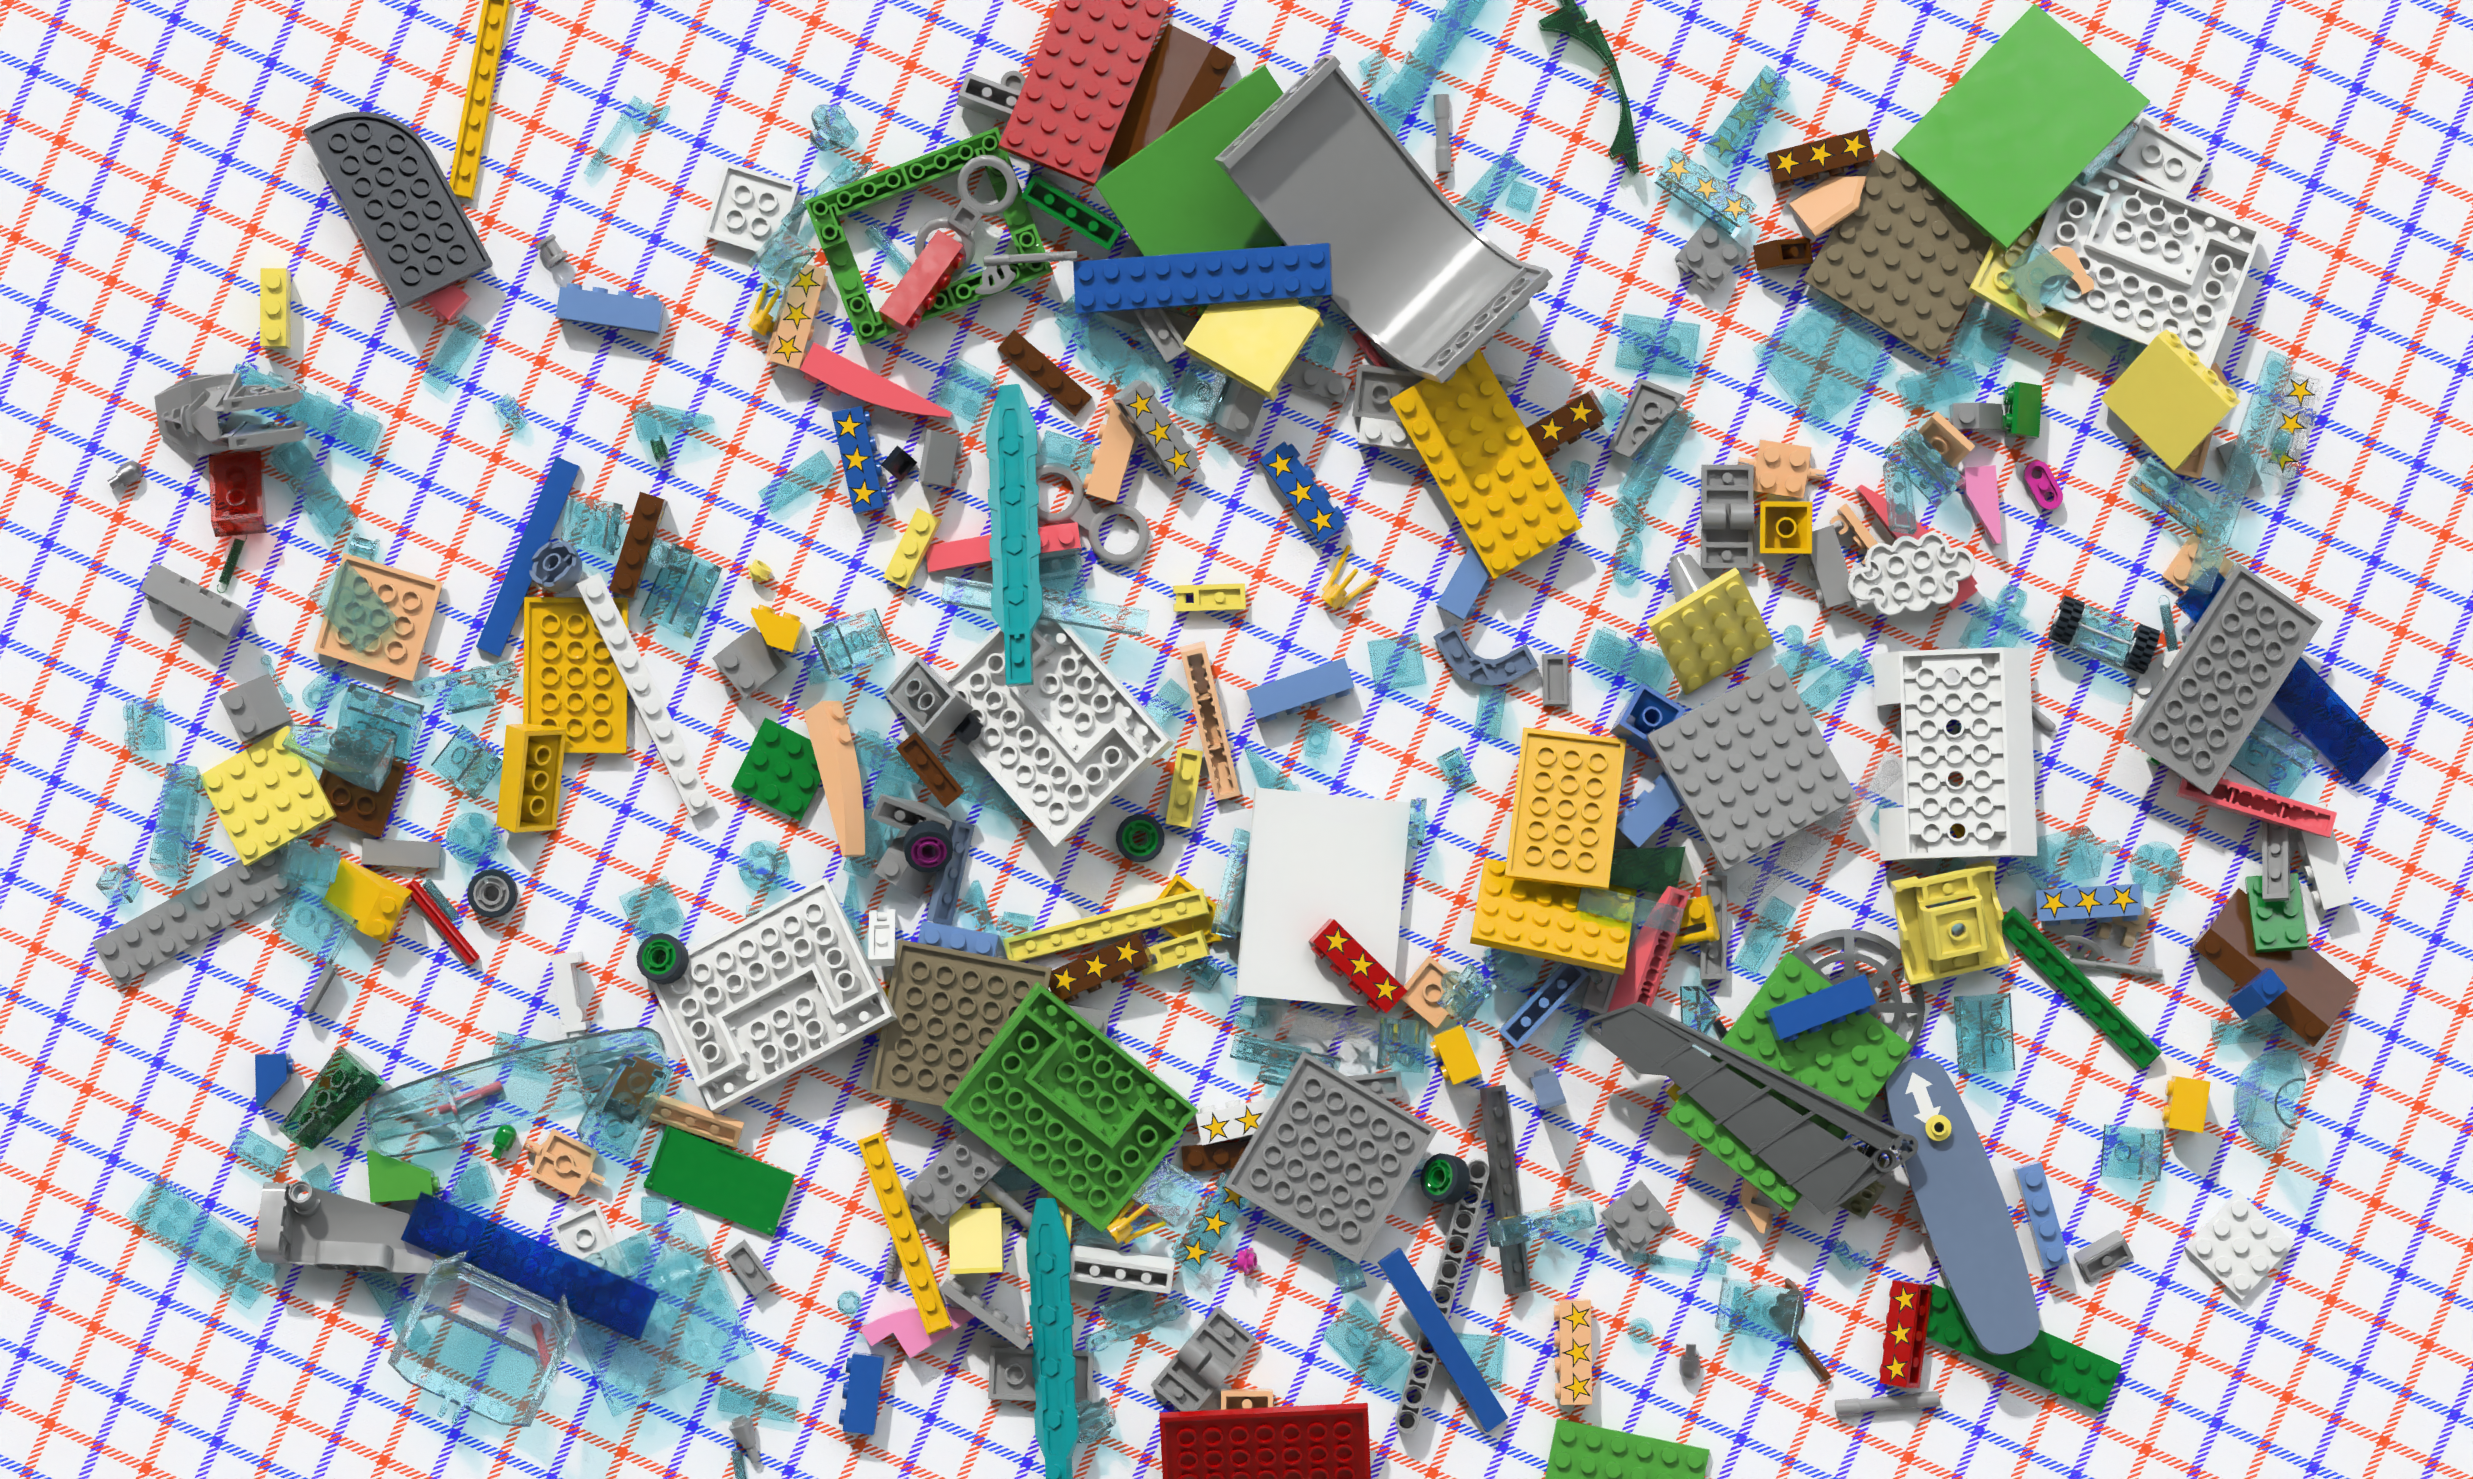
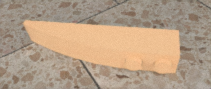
M1205 642L1179 647L1215 801L1240 796Z
M821 701L804 712L805 721L842 857H862L865 855L864 804L855 747L842 701Z

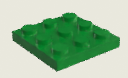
M765 717L731 787L801 821L821 782L811 740Z

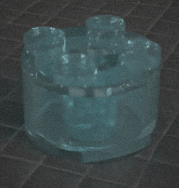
M475 812L457 816L450 823L446 835V845L451 855L458 861L466 864H482L489 861L496 855L502 842L500 829L496 826V822L485 814ZM470 832L472 834L478 833L477 844H469Z

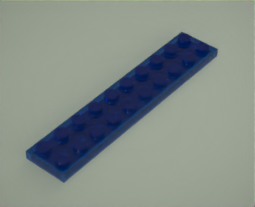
M2210 566L2180 596L2175 604L2196 625L2226 579L2213 566ZM2300 656L2271 700V703L2351 785H2355L2390 748Z
M423 1191L420 1192L401 1237V1240L638 1341L641 1340L660 1295L659 1291Z

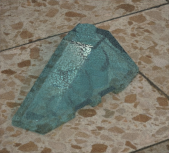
M294 724L283 741L282 746L357 786L379 792L391 772L398 737L396 734L375 727H365V730H351L350 726H342L341 729H327L323 725Z

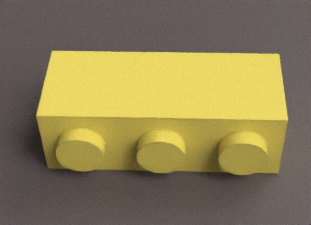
M260 268V346L263 348L291 349V271L287 268Z

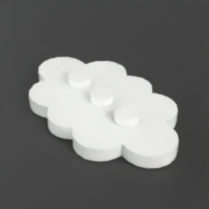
M1937 532L1926 533L1918 540L1910 536H1902L1892 546L1885 543L1872 546L1865 555L1866 567L1855 570L1849 576L1848 590L1857 600H1873L1876 609L1886 616H1895L1905 608L1912 612H1921L1931 602L1937 605H1945L1952 602L1958 593L1957 581L1969 578L1976 567L1975 558L1968 549L1963 547L1950 548L1947 539Z

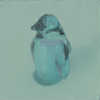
M1102 1397L1099 1402L1095 1403L1089 1400L1076 1403L1079 1419V1439L1077 1443H1091L1110 1434V1428L1116 1424L1114 1409L1107 1398Z

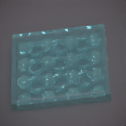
M1825 294L1820 295L1752 349L1815 430L1897 367V364L1855 312L1845 306L1843 307Z

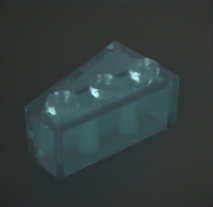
M1080 548L1039 555L1040 585H1042L1043 595L1088 602Z

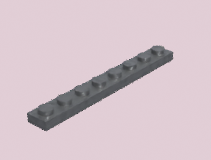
M1506 1085L1479 1088L1505 1294L1531 1291ZM1511 1216H1514V1217H1512V1218H1508V1219H1505V1220L1502 1219L1503 1217H1511Z

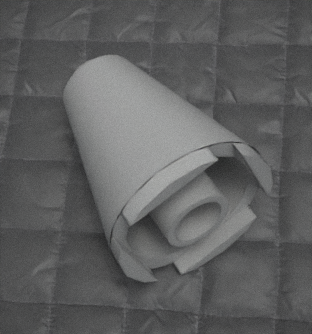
M1679 553L1670 558L1671 563L1667 567L1676 603L1712 582L1691 555Z

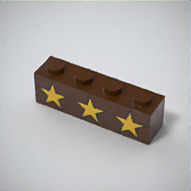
M1867 128L1770 152L1765 155L1772 186L1779 185L1780 189L1795 185V180L1803 178L1804 182L1820 179L1819 174L1829 172V176L1842 174L1845 172L1844 168L1854 166L1855 170L1869 167V162L1875 158Z
M1591 389L1528 426L1526 430L1540 454H1545L1548 458L1560 451L1558 446L1567 441L1570 445L1582 438L1580 433L1589 428L1592 432L1604 425L1602 420L1608 415Z
M643 492L639 493L609 591L637 599L667 500Z
M1142 931L1052 970L1049 988L1053 994L1064 1000L1067 1004L1078 999L1077 993L1087 990L1088 994L1103 988L1101 983L1110 979L1111 983H1115L1126 978L1124 972L1133 969L1137 973L1148 968L1147 962L1154 958Z

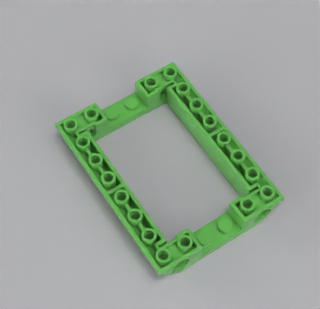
M998 127L804 201L859 346L896 333L898 330L883 322L879 311H874L839 219L959 174L962 167L970 159L980 155H994L1005 160L1013 168L1008 153L998 149L1001 140ZM985 166L997 200L1000 202L1007 192L1006 179L998 169L992 166ZM1018 182V193L1013 204L1005 212H1002L1018 254L1046 253L1026 200L1021 197L1023 193ZM1050 262L1010 264L1011 271L1016 274L1014 280L1006 288L993 294L975 293V289L982 284V271L952 282L946 289H941L936 295L937 299L934 306L924 312L921 316V323L1052 273L1053 270ZM997 265V273L1002 280L1005 276L1000 265ZM989 275L990 286L995 285L992 275Z

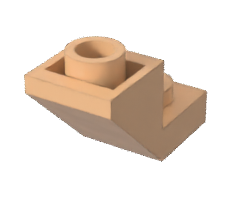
M1744 1179L1738 1200L1756 1230L1764 1234L1765 1228L1770 1229L1773 1214L1770 1213L1771 1208L1751 1203L1752 1198H1757L1759 1190Z

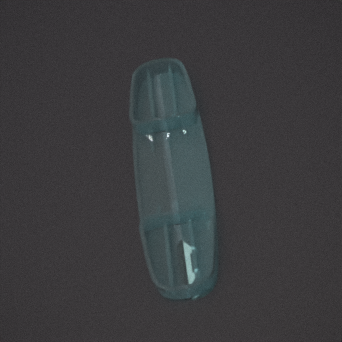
M648 1027L616 1029L507 1052L400 1085L374 1096L367 1103L365 1120L370 1144L376 1152L387 1157L417 1155L461 1146L466 1139V1134L534 1119L585 1104L590 1110L596 1111L597 1109L592 1108L591 1105L600 1092L604 1093L602 1095L609 1092L625 1066L629 1065L621 1062L623 1057L635 1062L637 1061L631 1058L633 1055L662 1066V1070L655 1068L654 1071L659 1070L666 1073L664 1078L656 1076L646 1092L649 1093L660 1088L670 1075L664 1040L657 1031Z

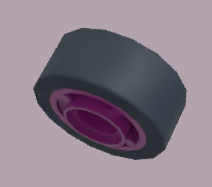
M933 821L919 822L910 827L905 834L903 841L905 858L908 864L917 871L926 873L936 872L946 867L951 861L953 855L951 833L940 823ZM928 845L933 846V847H931V848H924L925 846H928Z

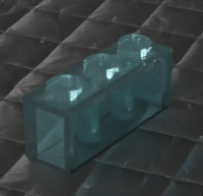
M1964 356L1949 360L1950 365L1940 367L1938 363L1925 367V373L1916 375L1915 371L1900 375L1901 380L1895 382L1903 411H1911L1979 390L1981 386L1972 358L1965 360Z
M1913 425L1899 435L1883 452L1935 508L1939 507L1966 481Z
M1604 626L1602 630H1595L1584 659L1640 683L1643 682L1654 689L1657 688L1667 664V660L1661 650L1651 647L1648 651L1640 647L1641 642L1627 637L1626 640L1616 637L1618 632Z

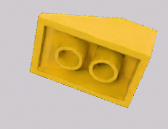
M342 858L322 904L362 933L386 943L394 935L413 891Z

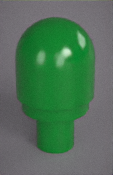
M505 1124L497 1129L492 1139V1144L495 1147L490 1155L491 1157L500 1160L504 1150L509 1151L512 1148L517 1137V1132L513 1126Z

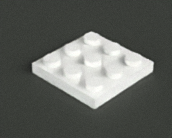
M725 161L703 236L778 259L800 184Z
M2236 1190L2184 1247L2240 1300H2243L2295 1243L2241 1192Z

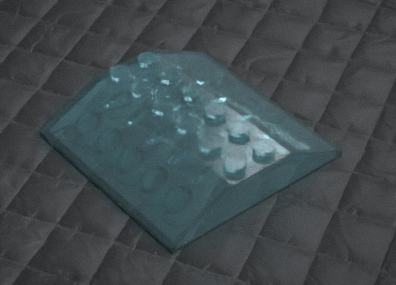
M691 1209L549 1274L613 1417L755 1352L729 1285Z

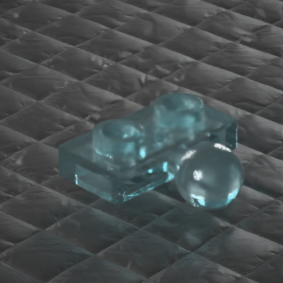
M1789 625L1783 632L1784 640L1792 645L1793 648L1774 656L1777 665L1781 663L1789 679L1832 661L1823 637L1821 636L1803 644L1804 632L1798 625Z

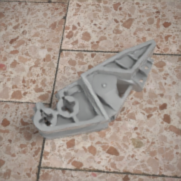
M240 373L189 375L154 396L159 434L198 456L227 450L249 449L251 447L297 442L306 438L305 430L308 426L303 421H294L284 426H278L275 422L252 425L251 422L243 421L236 429L230 432H222L227 427V421L225 419H217L220 416L219 412L228 414L234 411L297 403L304 396L303 393H300L299 386L294 385V383L273 389L269 384L242 385Z

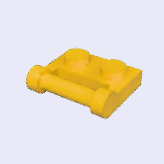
M1711 895L1687 900L1678 927L1683 928L1705 922L1706 930L1678 936V933H1676L1670 951L1679 950L1681 946L1707 940L1714 942L1719 940L1720 934Z

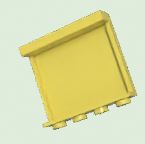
M1297 299L1215 304L1207 307L1183 345L1190 355L1274 401L1279 393L1276 386L1316 326L1322 328L1324 324L1318 310L1309 305L1305 308L1298 304L1299 301Z
M2167 329L2152 340L2100 398L2173 471L2190 458L2189 455L2223 418L2241 402L2231 388L2226 387L2218 380V376L2213 370L2206 368L2199 361V357L2193 351L2188 350L2176 334L2169 332Z

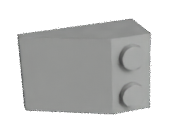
M918 655L883 693L921 734L939 747L973 709L971 704Z

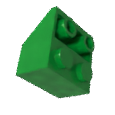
M2013 382L2008 385L2007 390L2004 389L2003 405H2007V413L2002 416L2001 430L2005 431V437L2039 438L2042 385Z

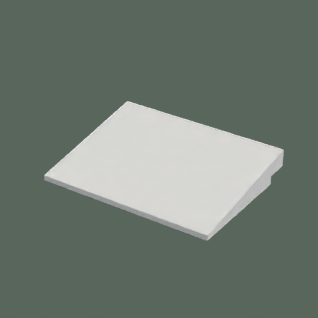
M2093 163L2047 210L2027 264L2034 261L2036 257L2042 254L2046 255L2060 247L2067 246L2072 248L2077 254L2086 274L2092 278L2094 289L2081 296L2078 285L2072 279L2065 276L2051 277L2040 288L2039 300L2041 305L2146 346L2158 334L2167 329L2169 332L2176 334L2180 338L2181 343L2188 350L2193 351L2199 357V361L2206 368L2210 369L2256 252L2263 229ZM2017 288L2015 295L2022 297Z
M1043 595V612L1032 633L1034 685L1008 687L1006 685L1004 633L999 626L945 680L973 707L971 713L977 716L984 725L979 737L971 741L966 747L1050 843L1057 848L1175 742Z
M1254 788L1235 995L1369 1007L1366 1004L1368 999L1362 993L1357 995L1348 987L1350 981L1344 975L1338 977L1329 968L1331 963L1325 957L1321 960L1312 952L1311 948L1313 945L1309 940L1329 919H1335L1395 978L1411 802Z
M826 877L689 949L687 970L674 983L663 985L650 980L697 1087L702 1089L711 1111L715 1113H720L898 1019L872 966L869 967L868 958Z

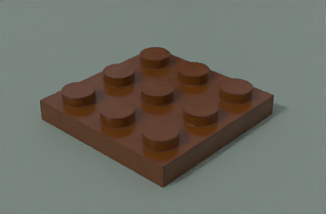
M333 739L319 778V783L337 815L331 820L382 838L408 765L338 739Z

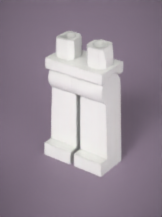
M582 950L552 955L551 960L560 1019L563 1023L560 1025V1033L567 1034L568 1046L587 1043L586 1029L591 1028L590 1020H586L587 1011L581 1004L576 963L583 961Z

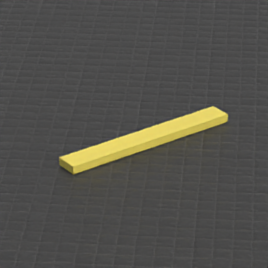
M1202 888L1005 938L1003 943L1008 960L1023 961L1209 914L1210 912L1204 889Z

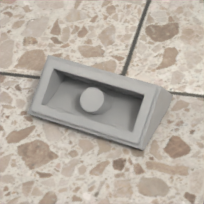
M2119 1230L2111 1232L2074 1254V1258L2088 1282L2134 1257Z

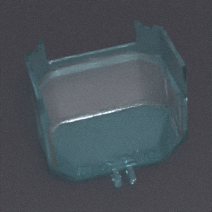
M468 1250L450 1258L435 1260L402 1327L387 1363L406 1382L444 1399L437 1414L438 1417L442 1418L445 1416L449 1402L459 1405L452 1417L451 1423L457 1425L465 1408L501 1425L530 1427L578 1327L574 1316H571L565 1295L563 1294L559 1304H556L464 1262Z

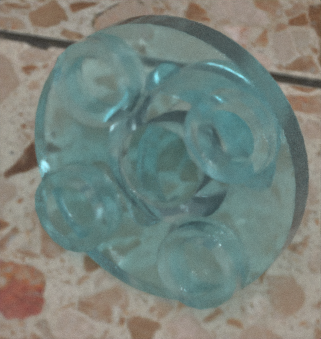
M821 104L811 113L812 123L815 128L809 134V139L812 145L820 151H827L835 146L843 149L849 148L859 136V132L845 117L846 113L839 105L832 107Z
M766 840L756 841L748 845L741 853L738 861L739 875L742 881L755 891H773L783 885L788 878L790 872L789 856L775 842Z

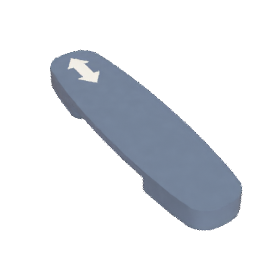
M1925 1057L1902 1063L1895 1068L1882 1088L1887 1116L1891 1127L1914 1136L1918 1141L1917 1153L1903 1162L1923 1223L1948 1280L1949 1291L1965 1324L1981 1349L1997 1356L2021 1350L2032 1344L2038 1336L2040 1321L2034 1292L2016 1230L1987 1153L1944 1067L1937 1061ZM1942 1115L1950 1121L1951 1133L1945 1140L1934 1141L1926 1134L1925 1125L1930 1117ZM1936 1123L1934 1129L1940 1133L1943 1131V1126L1940 1123ZM1901 1140L1902 1146L1897 1149V1152L1905 1150L1908 1152L1907 1146L1909 1142Z

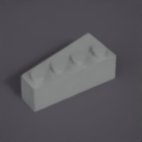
M153 563L140 588V591L146 593L145 599L157 605L159 601L169 605L168 611L178 616L184 613L192 617L190 622L202 628L205 625L214 629L213 634L225 640L228 637H237L249 613V610L157 563Z

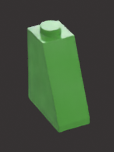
M376 1149L367 1151L371 1203L436 1197V1192L440 1191L439 1177L434 1176L433 1170Z

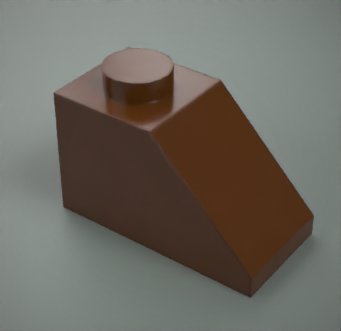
M1810 238L1780 239L1753 245L1757 271L1775 270L1813 263Z

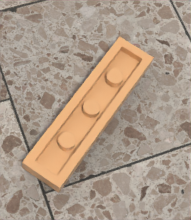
M647 1090L643 1096L640 1106L643 1109L639 1114L640 1116L735 1148L739 1143L744 1126L742 1121Z

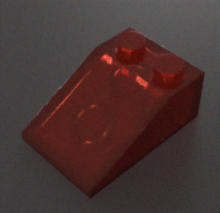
M261 451L209 455L211 524L215 537L267 533Z

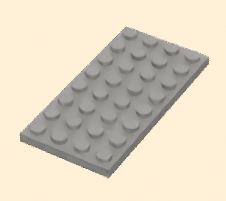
M2236 563L2123 738L2204 793L2210 795L2323 621L2247 568Z

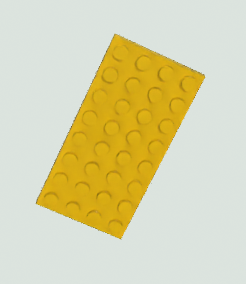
M1478 348L1474 352V357L1466 364L1460 365L1455 370V375L1449 381L1439 383L1425 378L1389 399V402L1488 572L1495 579L1583 526Z

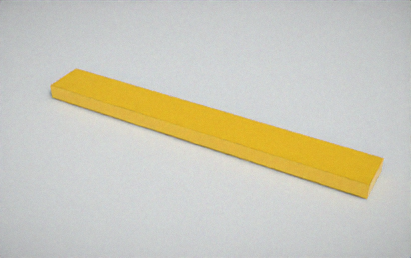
M483 0L449 184L456 197L474 199L511 0Z
M879 1132L857 1140L927 1335L929 1336L952 1327L883 1133Z

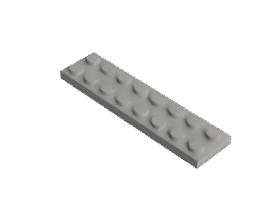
M278 849L248 867L244 866L242 860L235 862L92 943L116 987H120L300 886Z

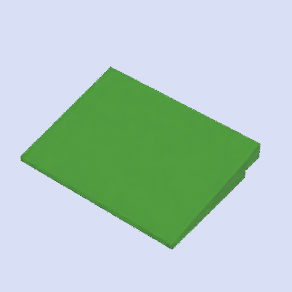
M2034 3L1892 148V151L1985 237H1990L2001 249L2007 252L2149 106L2150 100Z
M1264 64L1096 181V188L1143 256L1279 247L1283 244L1214 160L1284 94ZM1194 306L1179 307V309L1185 313Z
M1038 981L942 1106V1109L1101 1233L1184 1133V1127L1198 1111L1193 1103Z

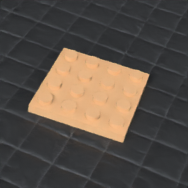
M343 553L313 652L414 682L444 583Z

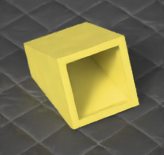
M995 1202L980 1203L981 1208H970V1203H965L949 1218L950 1274L1003 1272L1002 1207H996Z

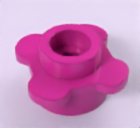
M1246 1248L1238 1253V1270L1244 1271L1245 1274L1253 1273L1257 1267V1254L1254 1253L1253 1248Z

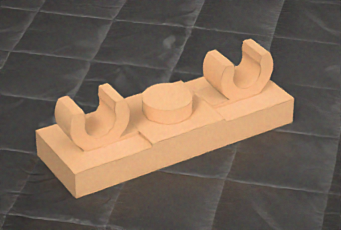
M1847 503L1837 510L1840 515L1834 516L1829 522L1833 524L1837 520L1842 521L1844 526L1838 532L1839 535L1846 533L1850 527L1855 535L1852 539L1861 550L1865 548L1868 551L1872 546L1878 544ZM1865 558L1861 562L1862 565H1865Z

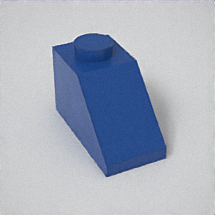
M2265 968L2230 997L2227 1003L2242 1021H2245L2269 1005L2288 988L2271 968Z
M290 1053L255 1054L256 1106H265L291 1079V1074L295 1072L294 1059H290Z

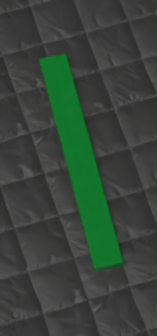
M2013 906L2003 916L2002 933L2138 1066L2144 1070L2162 1053V1050L2020 911Z

